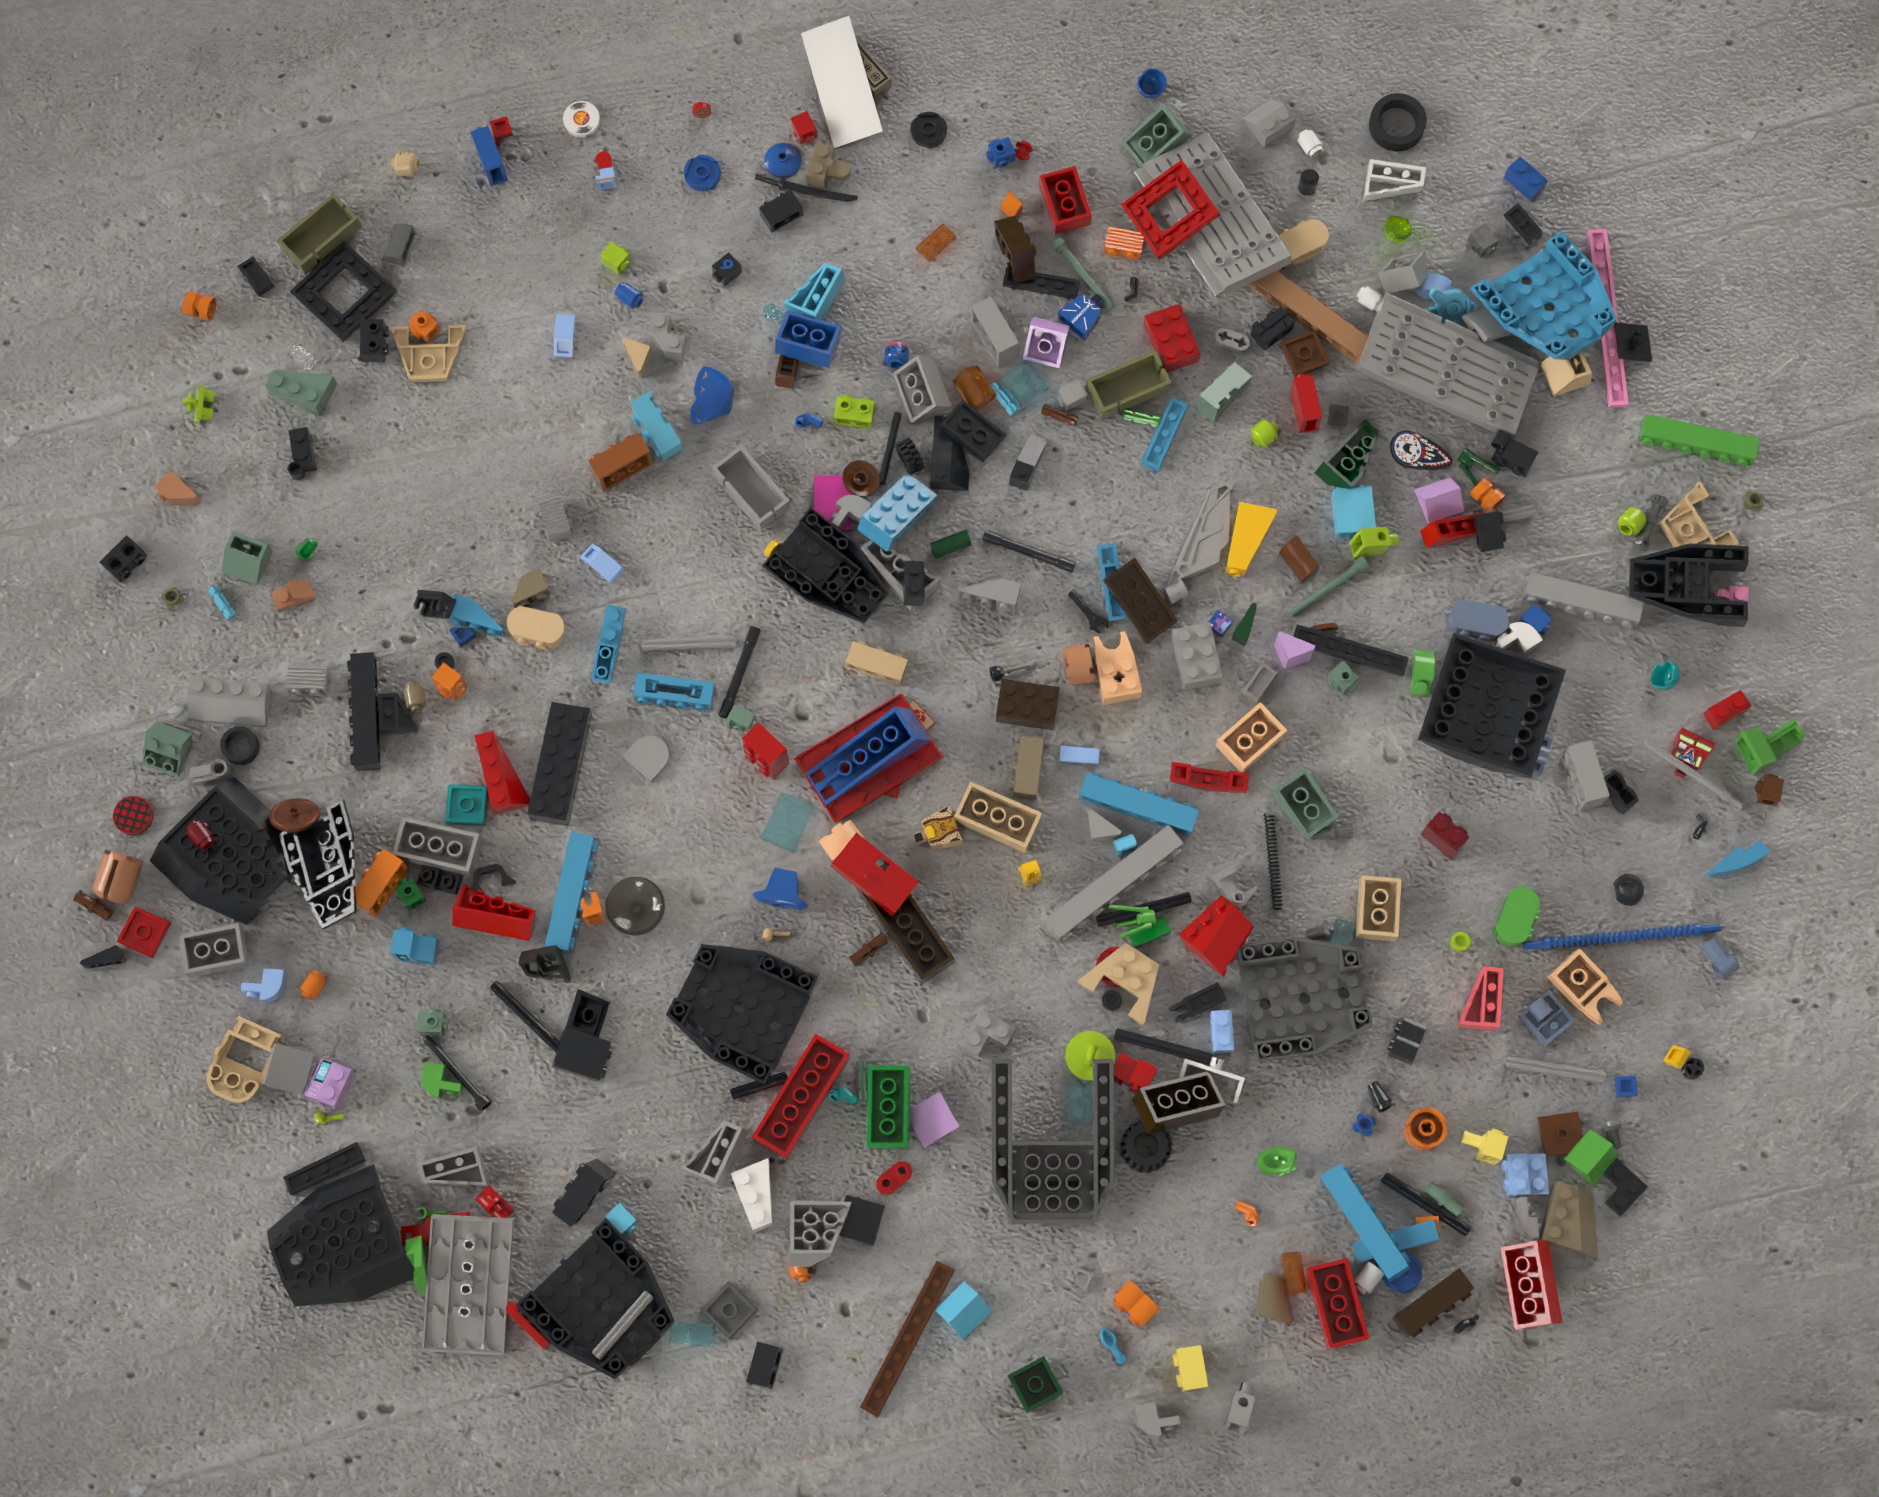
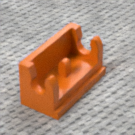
M597 892L591 893L593 903L589 904V906L585 904L584 898L581 899L584 913L582 917L587 926L606 921Z

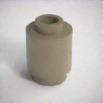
M419 682L406 684L403 692L407 709L412 712L422 711L426 706L423 687L420 686Z

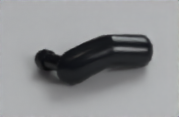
M1136 277L1130 278V289L1133 294L1126 296V301L1133 297L1136 298L1138 295Z
M1701 814L1696 815L1701 821V824L1693 833V838L1696 840L1700 839L1708 823L1707 820L1702 818Z
M1476 1314L1473 1318L1459 1322L1454 1327V1332L1460 1334L1465 1328L1475 1326L1479 1315Z

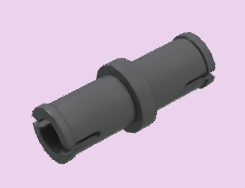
M1330 825V827H1324L1317 832L1321 834H1314L1312 836L1313 840L1353 838V832H1344L1352 831L1353 829L1352 825L1335 827Z

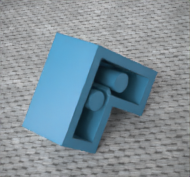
M400 927V930L394 929L390 953L397 961L436 965L440 942L435 938V935L423 934V936H417L412 932V929Z

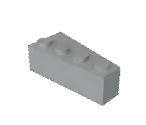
M872 540L868 541L860 550L877 576L903 603L904 561H911V559L907 556H902L893 547L887 552ZM925 568L924 600L939 588L941 582L940 578L934 577ZM906 606V607L911 611V610L914 609L916 606Z

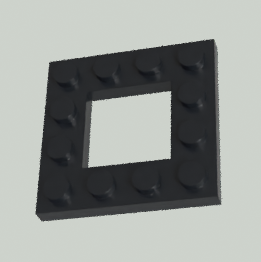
M343 241L302 279L290 293L344 342L361 326V320H368L397 293V289ZM346 269L368 291L342 315L319 292Z

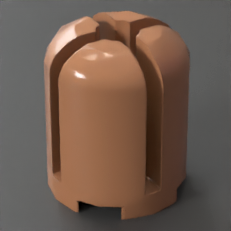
M105 849L93 884V892L99 898L123 904L129 902L132 899L144 861Z

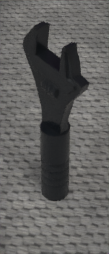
M1074 590L1068 593V596L1086 615L1090 631L1094 630L1100 634L1097 626L1102 623L1108 629V620L1092 612Z

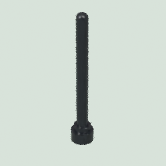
M429 1035L424 1036L423 1040L475 1099V1106L478 1110L482 1112L487 1109L493 1102L488 1095L481 1094Z

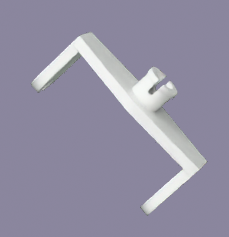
M1212 1057L1210 1066L1188 1059L1184 1060L1179 1078L1185 1076L1187 1066L1190 1064L1240 1080L1233 1101L1234 1103L1238 1102L1245 1078L1221 1070L1224 1060L1219 1059L1218 1064H1216L1217 1058Z

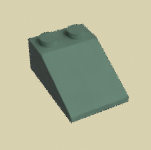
M1162 104L1122 141V144L1137 163L1143 167V163L1185 143L1191 137V134L1172 110Z
M1307 768L1299 770L1270 790L1280 808L1306 839L1339 817Z

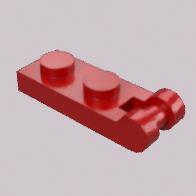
M510 1302L506 1305V1312L544 1350H547L551 1346L548 1339L541 1331L534 1327V1324L527 1316L524 1317L520 1313L516 1303Z

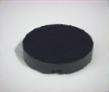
M927 111L920 113L911 122L910 133L912 139L921 147H937L946 138V121L935 112Z

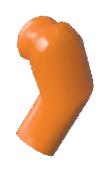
M1238 1200L1235 1210L1244 1213L1248 1226L1255 1227L1259 1223L1256 1208Z

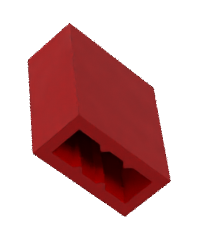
M1299 374L1293 378L1290 395L1300 434L1317 431L1321 423L1322 413L1313 375Z

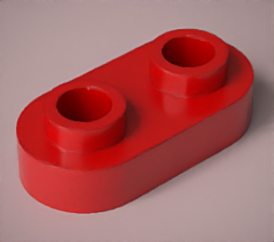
M905 1161L894 1164L877 1179V1190L883 1195H890L911 1178L912 1168L910 1164ZM900 1168H905L906 1173L904 1175L898 1173ZM886 1180L890 1182V1186L887 1188L882 1185Z

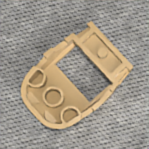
M238 1016L236 1018L238 1022L232 1031L228 1030L220 1046H217L206 1079L209 1089L215 1095L234 1103L246 1102L258 1093L263 1085L262 1082L269 1066L267 1060L261 1073L227 1058L235 1039L238 1038L271 1053L274 1043L281 1044L283 1037L279 1033Z

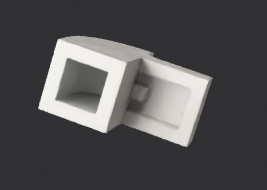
M1515 622L1508 626L1506 629L1507 633L1497 638L1498 642L1495 647L1506 649L1515 643L1521 653L1525 655L1538 647L1543 639L1531 625L1524 622Z

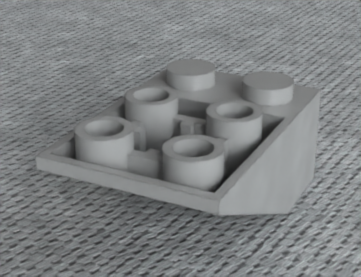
M998 579L959 588L958 603L967 608L978 607L984 612H998L999 615L1004 617L1015 616L1020 597L1021 583Z

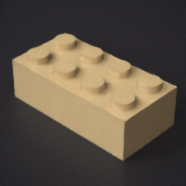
M971 781L954 815L956 823L1023 853L1027 852L1042 819L1041 812Z

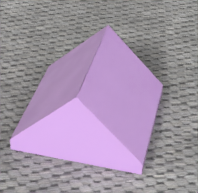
M1451 478L1414 490L1428 524L1432 521L1464 513L1461 489Z
M1279 631L1274 644L1284 670L1309 661L1315 649V645Z

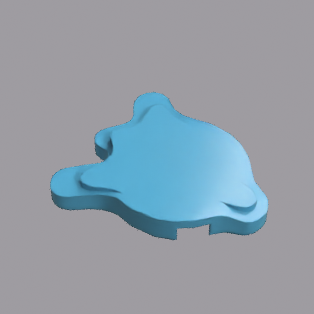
M1433 288L1429 292V297L1435 302V305L1429 307L1427 311L1443 317L1442 324H1444L1445 319L1459 324L1463 315L1474 312L1477 308V303L1461 290L1452 289L1442 292Z

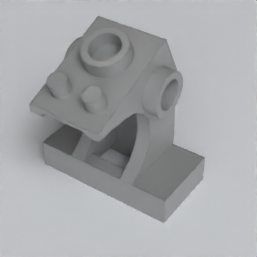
M1231 864L1209 876L1216 883L1223 897L1233 903L1239 910L1241 908L1245 909L1252 901L1250 897L1257 896L1256 890L1258 886H1254L1246 891L1238 890L1233 884V876L1237 869L1234 864Z

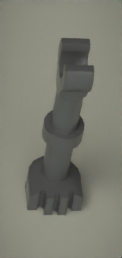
M1651 494L1649 500L1654 505V508L1646 519L1647 522L1643 532L1635 539V545H1640V550H1647L1649 547L1650 533L1653 527L1657 525V518L1661 509H1665L1669 502L1665 496L1659 494Z

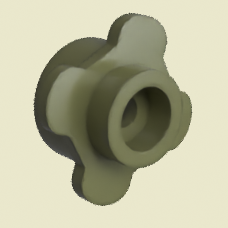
M1748 491L1745 494L1746 502L1743 504L1744 508L1755 509L1757 512L1761 511L1764 495Z
M176 587L168 589L161 595V599L166 602L168 609H173L177 604L184 602V598L180 596L179 589Z

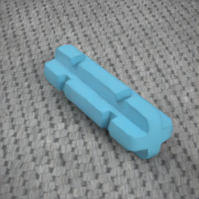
M994 382L989 386L991 393L995 394L996 399L1006 408L1010 415L1018 411L1017 405L1014 402L1012 403V399L1001 389L998 382Z
M219 586L210 587L208 592L212 598L214 597L213 600L220 611L224 612V617L227 620L234 618L236 613L232 607L230 608L231 605L224 594L220 593L222 591Z

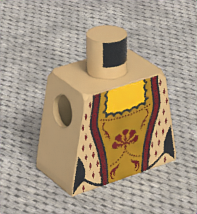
M949 806L921 821L923 831L913 834L916 845L928 842L931 850L962 845V838Z

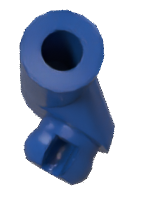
M805 413L796 417L795 425L803 428L812 424L820 428L824 420L811 413Z

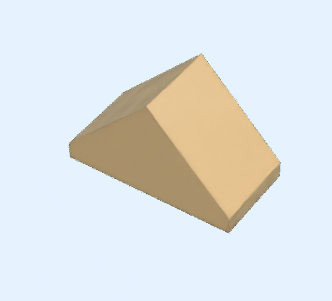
M628 338L622 339L624 348L638 377H643L652 355L651 346Z

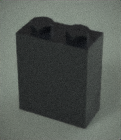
M564 1028L551 1068L598 1082L600 1078L604 1079L607 1067L604 1065L606 1059H610L613 1048L610 1047L611 1042Z

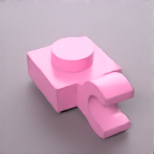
M1729 586L1727 590L1717 589V592H1714V600L1748 601L1749 606V587Z

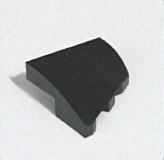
M557 945L521 952L518 964L526 976L541 977L546 980L558 977L563 978L565 983L570 982L571 977L568 967Z

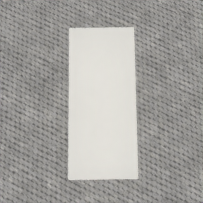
M847 16L801 33L833 146L837 148L882 132L850 17Z

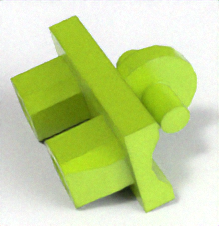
M199 385L196 399H194V393H189L188 398L182 400V405L187 407V412L192 413L193 408H195L194 423L200 424L201 420L212 419L213 409L203 407V402L213 404L215 392L206 390L205 385Z

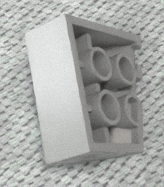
M790 1201L789 1267H811L832 1255L852 1202Z

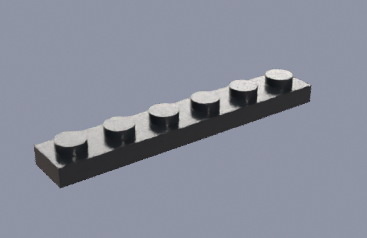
M1298 624L1293 634V637L1315 645L1314 651L1401 677L1405 674L1409 657Z

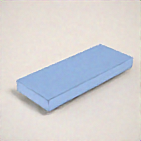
M1061 746L1059 762L1098 765L1100 749Z

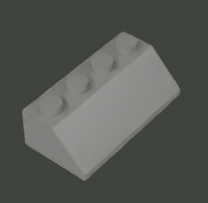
M190 676L187 693L188 718L195 721L267 727L272 689L268 683Z

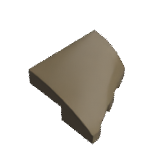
M1264 1273L1254 1314L1292 1325L1293 1320L1284 1280Z

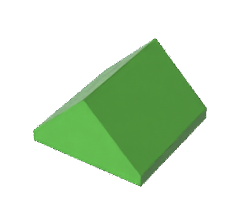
M1759 727L1742 731L1734 742L1752 775L1777 762Z
M1589 1129L1564 1160L1591 1187H1594L1604 1175V1172L1619 1156L1612 1143Z

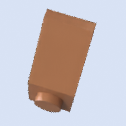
M172 471L166 474L154 486L158 491L156 495L163 502L167 500L171 505H196L201 503L198 496Z

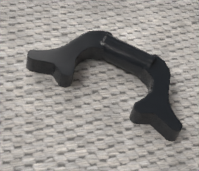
M493 864L475 870L473 884L469 890L477 891L479 889L483 891L479 885V878L482 875L493 872L501 874V885L503 887L508 883L516 884V880L507 876L501 865Z

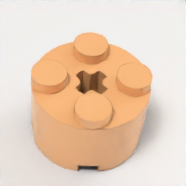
M848 820L843 825L839 823L831 829L833 833L824 836L819 840V843L831 860L834 861L856 832L863 838L864 836L855 824Z

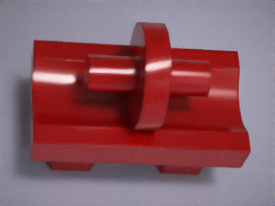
M490 1185L475 1198L491 1217L508 1218L515 1211Z

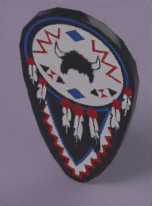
M1403 430L1396 433L1390 442V452L1393 459L1403 467L1417 470H1439L1452 464V458L1441 446L1415 432Z

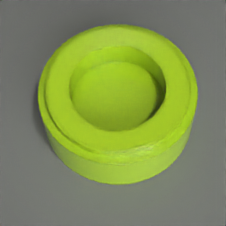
M1461 931L1453 934L1450 939V945L1456 952L1466 951L1471 944L1469 935Z

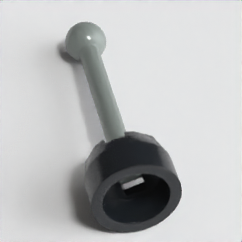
M1030 661L1028 664L1003 669L1001 666L989 667L991 679L993 682L1002 680L1005 673L1028 667L1035 668L1036 662Z

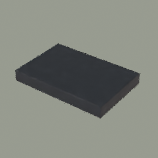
M963 399L939 426L940 429L982 463L1007 436Z

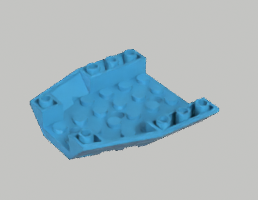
M1563 231L1547 240L1546 249L1490 283L1485 278L1470 288L1504 329L1555 360H1570L1599 342L1617 321L1598 270ZM1530 280L1532 283L1530 285H1524L1522 281ZM1552 306L1555 310L1550 312L1545 310V307ZM1574 332L1578 337L1570 338L1568 334Z

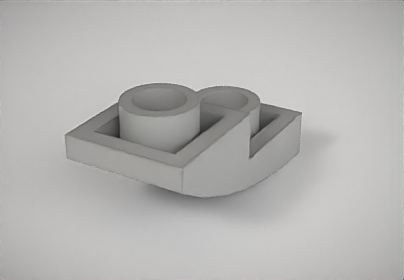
M1519 1197L1515 1201L1520 1221L1532 1240H1536L1539 1238V1234H1542L1541 1222H1538L1537 1217H1529L1532 1210L1531 1203L1527 1202V1197Z

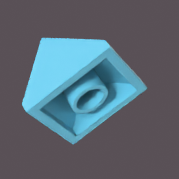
M965 1281L935 1309L962 1339L969 1335L992 1312L980 1295Z

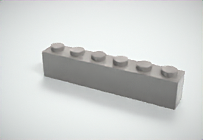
M1530 572L1527 578L1522 598L1530 604L1539 603L1546 605L1550 609H1563L1569 614H1583L1584 617L1589 619H1603L1605 623H1619L1625 628L1637 627L1644 602L1628 596Z

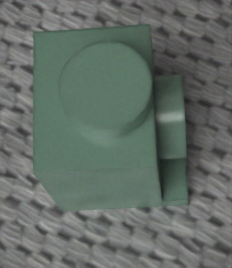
M734 705L725 723L728 728H731L733 725L735 730L744 733V731L749 732L757 724L755 714Z

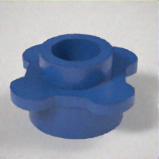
M1360 1113L1357 1115V1122L1353 1126V1130L1356 1133L1361 1132L1366 1137L1372 1135L1371 1130L1376 1124V1120Z

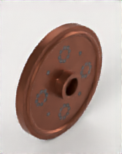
M293 798L276 804L271 809L269 817L271 824L278 830L299 832L314 826L319 820L320 812L314 802L302 798Z

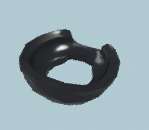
M1623 874L1615 880L1613 885L1615 887L1616 899L1619 903L1632 906L1641 901L1644 885L1637 876ZM1626 881H1632L1636 884L1637 891L1634 895L1627 896L1620 893L1619 885Z

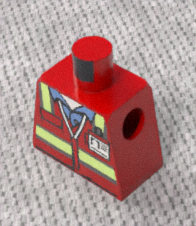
M1682 727L1677 732L1671 755L1697 771L1716 743ZM1678 768L1675 769L1674 774L1676 776L1685 778L1686 773Z

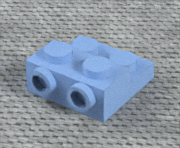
M1525 1153L1506 1154L1504 1156V1159L1501 1160L1502 1171H1505L1506 1179L1503 1180L1504 1192H1507V1197L1549 1195L1546 1154Z

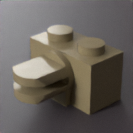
M817 142L806 174L807 185L825 189L827 181L831 180V178L846 181L851 173L849 163L835 159V147Z

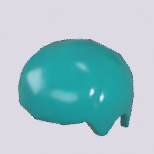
M1665 661L1666 664H1657L1651 675V684L1661 690H1670L1677 685L1680 679V670L1677 664Z

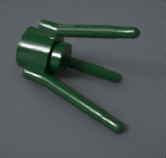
M1468 448L1464 449L1457 459L1460 462L1459 467L1464 470L1475 486L1478 482L1467 469V466L1471 468L1475 463H1478L1494 474H1498V471L1501 470Z

